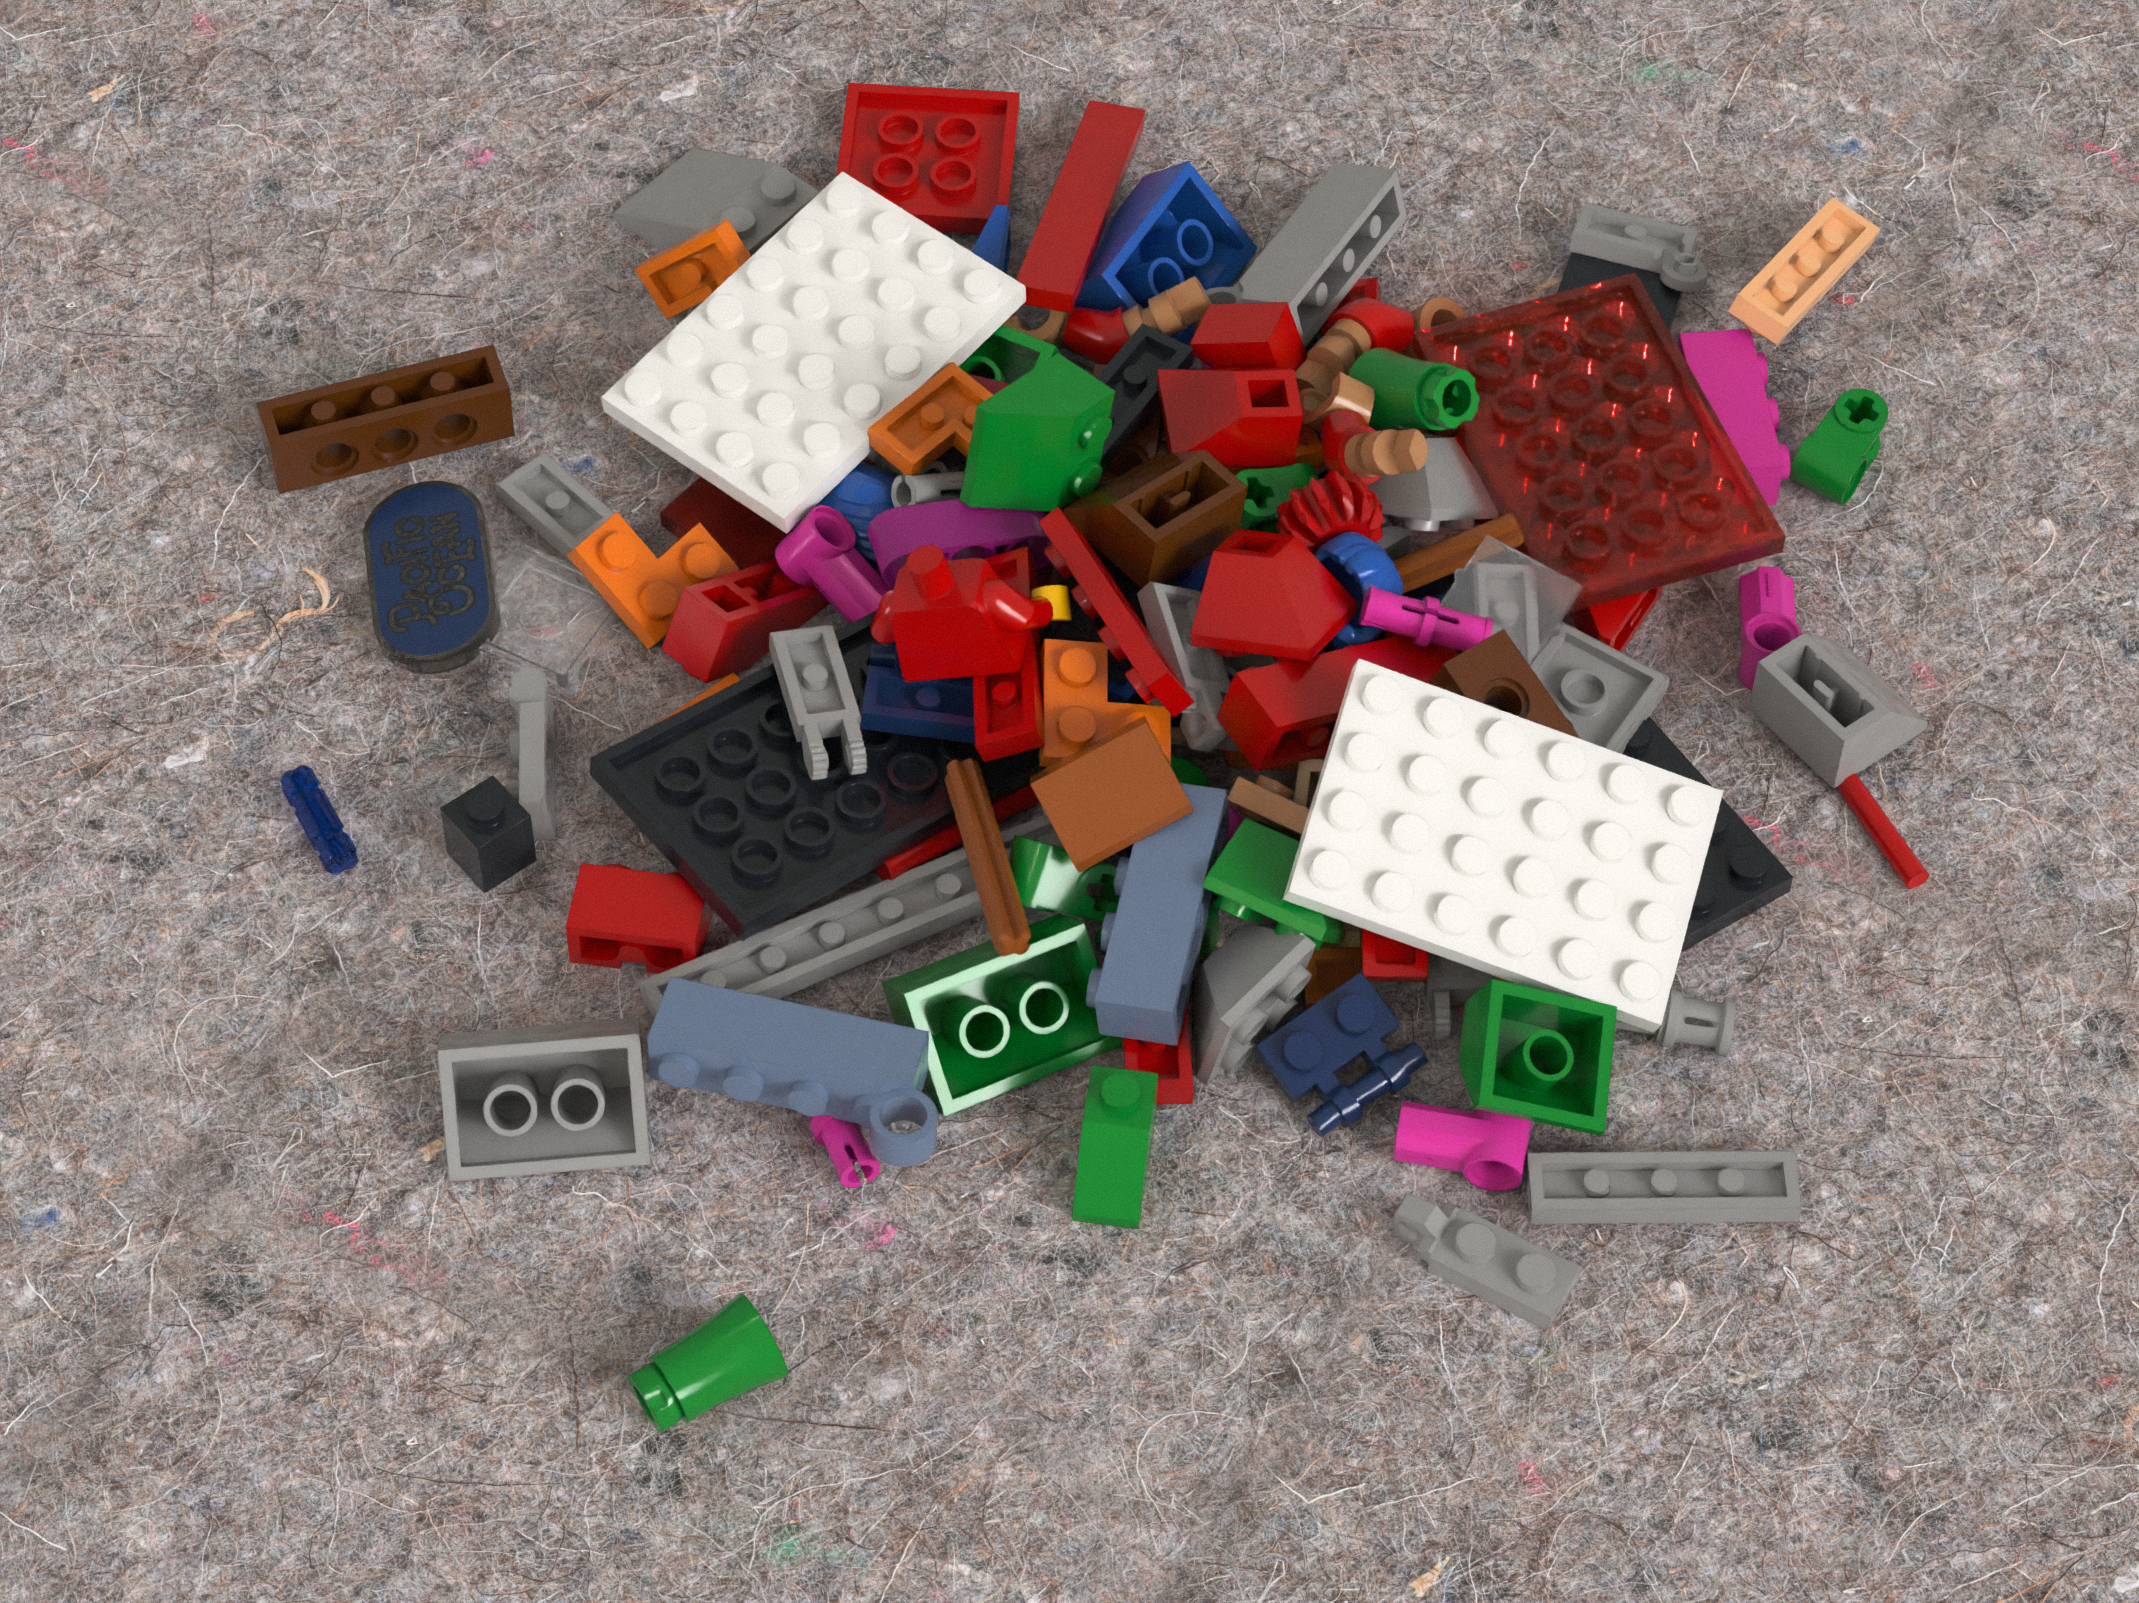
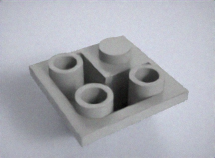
M1422 433L1428 445V458L1421 469L1416 472L1381 476L1374 483L1367 484L1370 491L1375 492L1382 506L1381 513L1385 519L1383 523H1388V519L1402 521V528L1439 531V527L1469 530L1473 528L1474 519H1495L1499 517V504L1454 437Z
M1245 923L1202 964L1191 992L1196 1076L1205 1085L1223 1069L1230 1074L1236 1072L1253 1053L1257 1045L1253 1040L1265 1028H1268L1273 1033L1276 1032L1295 1013L1299 1003L1294 998L1302 991L1312 976L1306 968L1316 944L1307 936L1294 933L1277 935L1274 933V929Z

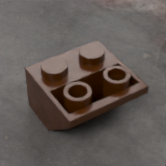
M1206 450L1160 454L1151 457L1064 508L1063 512L1092 545L1142 589L1150 581L1162 584L1212 554L1218 546L1239 529L1248 487Z

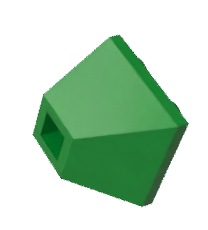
M1244 818L1207 874L1202 887L1218 894L1214 906L1244 920H1252L1257 923H1261L1264 915L1278 921L1274 929L1275 934L1294 933L1307 936L1316 944V950L1320 949L1323 941L1341 945L1346 934L1341 920L1283 900L1300 841L1257 821Z

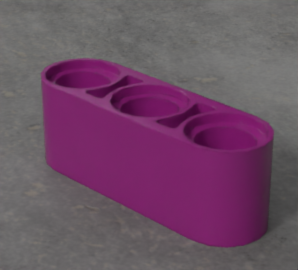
M952 499L885 510L870 522L867 529L868 538L883 582L890 589H894L898 570L906 565V560L910 553L924 545L940 547L947 561L969 558L984 559L1028 546L1036 562V571L1043 569L1051 563L1044 549L1051 545L1052 542L1039 524V521L1046 516L1045 511L968 507L960 499Z

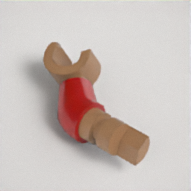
M1194 276L1169 290L1149 298V307L1145 309L1141 305H1136L1126 311L1122 307H1118L1109 312L1085 307H1077L1075 309L1074 306L1072 312L1069 313L1050 310L1047 321L1040 328L1032 331L1027 321L1017 315L1010 316L1002 325L1055 345L1058 350L1065 347L1067 350L1096 364L1107 365L1142 323L1172 337L1187 329L1189 324L1201 319L1211 302L1202 284Z
M1368 297L1349 302L1329 320L1328 332L1308 352L1307 360L1296 370L1295 376L1298 391L1301 392L1306 388H1313L1329 395L1332 391V381L1339 372L1347 375L1355 361L1363 353L1373 348H1388L1408 357L1442 363L1447 360L1446 347L1439 345L1433 338L1444 336L1448 331L1463 325L1466 319L1465 311L1455 301L1446 297H1434L1411 312Z
M1339 372L1332 381L1330 396L1313 388H1306L1299 393L1303 412L1302 424L1321 433L1323 463L1328 472L1336 470L1341 476L1355 472L1361 481L1370 484L1374 483L1381 476L1416 472L1424 466L1428 458V445L1420 431L1417 429L1400 431L1386 429L1376 431L1368 425L1375 400L1374 388Z

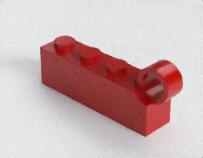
M1386 631L1382 640L1361 645L1351 644L1339 650L1317 654L1311 661L1294 659L1263 667H1249L1241 672H1236L1229 684L1228 692L1216 719L1256 772L1326 756L1350 673L1358 659L1429 683L1442 664L1458 654L1454 649L1429 643L1426 648L1412 644L1413 638Z

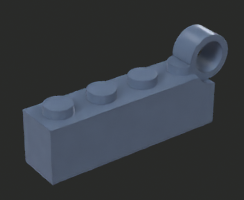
M1180 783L1194 812L1134 843L1130 858L1120 857L1114 887L1115 895L1120 896L1116 913H1106L1101 931V950L1106 951L1102 969L1092 968L1087 986L1086 1003L1087 1007L1096 1009L1099 1034L1177 1046L1214 894L1213 891L1202 887L1207 874L1225 848L1230 827L1226 789Z
M670 977L647 1037L650 1079L664 1081L677 1088L692 1087L729 1095L733 1099L742 1102L756 1101L789 1108L807 1116L832 1115V1118L858 1123L869 1129L870 1146L874 1154L882 1161L894 1166L904 1167L919 1164L926 1160L935 1150L937 1144V1109L934 1102L926 1094L922 1093L928 1074L929 1031ZM907 1120L918 1124L921 1128L913 1133L898 1134L888 1130L886 1126L895 1121Z

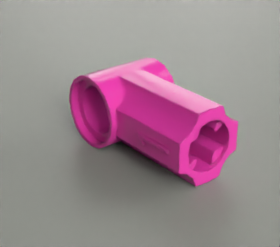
M819 505L814 507L775 548V557L784 574L800 585H814L840 615L851 624L876 611L883 594L892 589L883 582L882 577L853 547L856 543V535L847 518L829 506Z
M1758 566L1755 571L1742 575L1738 584L1741 656L1737 673L1741 683L1751 691L1758 661L1802 635L1800 627L1796 623L1793 578L1783 574L1780 567Z
M1403 1101L1393 1160L1463 1172L1464 1177L1478 1188L1496 1192L1510 1191L1519 1187L1523 1181L1532 1121L1475 1109L1473 1113Z

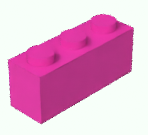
M1749 329L1680 333L1673 375L1687 435L1698 439L1693 462L1704 510L1776 505L1781 480H1787L1790 476V455L1787 444H1778L1776 436L1779 428V411L1775 397L1767 398L1765 391L1768 381L1765 353L1756 352L1752 333Z

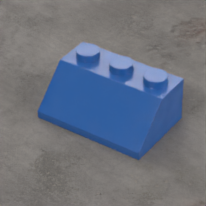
M1186 161L1143 176L1105 226L1074 306L1075 309L1077 307H1085L1109 312L1118 307H1122L1126 311L1136 305H1141L1145 309L1149 307V298L1169 290L1194 276L1200 281L1205 290L1216 287H1230L1258 248L1192 164ZM1190 324L1187 329L1175 334L1172 338L1187 345L1193 336Z

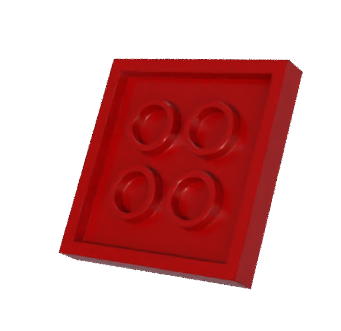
M848 83L836 177L842 171L939 232L981 234L996 205H1008V210H1010L1020 111V92Z

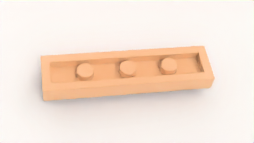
M1832 197L1738 293L1728 312L1744 322L1746 327L1753 333L1766 337L1778 345L1869 249L1881 229Z

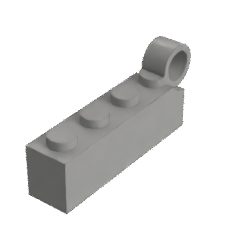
M1335 162L1318 184L1313 187L1310 194L1293 215L1287 219L1284 226L1267 247L1258 255L1254 263L1238 281V284L1233 287H1216L1205 290L1211 304L1287 302L1303 345L1306 347L1329 318V315L1337 308L1407 219L1397 169ZM1201 319L1190 324L1192 334H1194Z

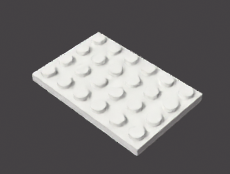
M842 171L601 396L603 409L606 414L787 534L874 450L869 446L868 428L953 362L959 367L1026 302L1025 285Z
M1358 659L1350 673L1283 900L1519 985L1617 1006L1616 1020L1653 1033L1661 1026L1723 791Z

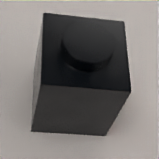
M493 775L440 808L447 853L484 894L537 861L531 815Z

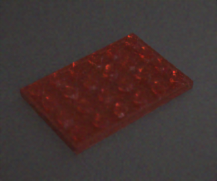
M1636 272L1413 332L1412 349L1417 359L1448 363L1456 368L1467 370L1475 378V390L1480 397L1478 410L1471 421L1462 422L1455 428V431L1500 516L1510 513L1517 518L1524 535L1523 543L1517 548L1527 567L1532 568L1536 584L1553 617L1783 552L1786 536Z

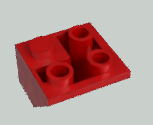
M1281 367L1157 370L1156 379L1169 453L1206 450L1225 467H1269L1294 464L1303 419L1295 370Z
M1237 529L1213 551L1191 630V646L1212 648L1216 654L1225 657H1238L1251 653L1273 656V659L1278 663L1294 659L1311 661L1357 614V601L1297 536Z

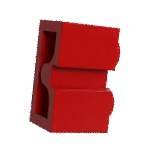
M581 863L566 923L569 960L571 963L621 969L623 961L646 964V972L662 973L703 956L712 919V908L679 872L663 874L632 870L619 864L601 866Z

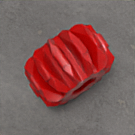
M1332 470L1324 479L1315 480L1310 476L1308 485L1302 489L1293 488L1289 490L1290 500L1276 508L1279 516L1276 528L1279 534L1297 536L1313 555L1324 543L1342 533L1356 532L1374 542L1379 541L1383 537L1380 526L1385 520L1381 513L1382 506L1375 492L1370 491L1367 484L1361 481L1355 472L1341 476L1336 470Z

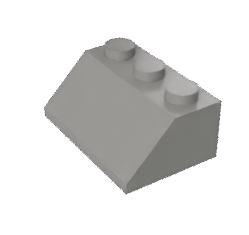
M640 1018L440 1034L437 1055L449 1182L650 1164Z

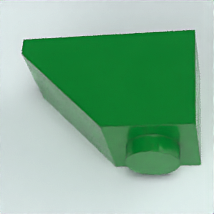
M1092 1065L1082 1121L1072 1221L1132 1229L1139 1228L1156 1121L1158 1073Z

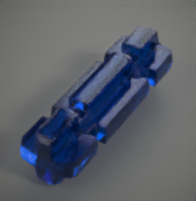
M300 765L295 770H287L280 780L283 785L282 791L290 806L296 809L294 813L313 848L319 851L320 855L318 857L325 870L330 874L339 875L344 870L353 869L358 863L357 849L349 834L343 832L344 825L325 791L319 788L320 782L313 769L306 765Z

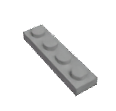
M1795 1150L1527 1153L1525 1172L1530 1224L1799 1222L1802 1210Z

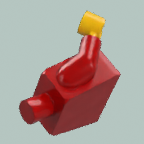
M924 545L910 553L906 560V565L898 570L894 589L883 594L871 624V634L881 644L895 642L905 682L1020 672L1028 630L1045 627L1051 621L1072 620L1069 588L1063 585L1043 586L1033 589L1031 597L1027 598L1003 580H1000L987 561L980 558L947 561L940 547Z

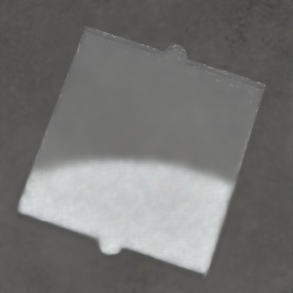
M1487 534L1464 569L1458 568L1454 571V583L1440 602V606L1484 618H1492L1493 627L1491 635L1505 629L1531 667L1550 637L1560 635L1561 621L1581 593L1582 585Z

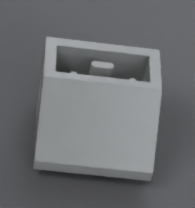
M1803 633L1758 661L1749 710L1833 789L1839 786L1848 776L1859 773L1927 728L1928 721L1843 643Z

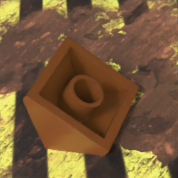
M1145 715L1030 776V785L1078 873L1194 812Z

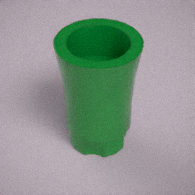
M1380 347L1363 353L1355 361L1348 375L1374 388L1375 400L1368 425L1376 431L1386 429H1428L1437 431L1448 428L1455 429L1462 422L1471 421L1478 410L1480 397L1475 390V378L1467 370L1456 368L1448 363L1416 359L1391 349Z
M740 1292L708 1320L676 1342L650 1356V1363L643 1365L641 1369L627 1376V1379L647 1418L658 1432H662L674 1424L677 1425L682 1420L688 1423L712 1408L752 1389L788 1377V1369L765 1322L749 1299Z

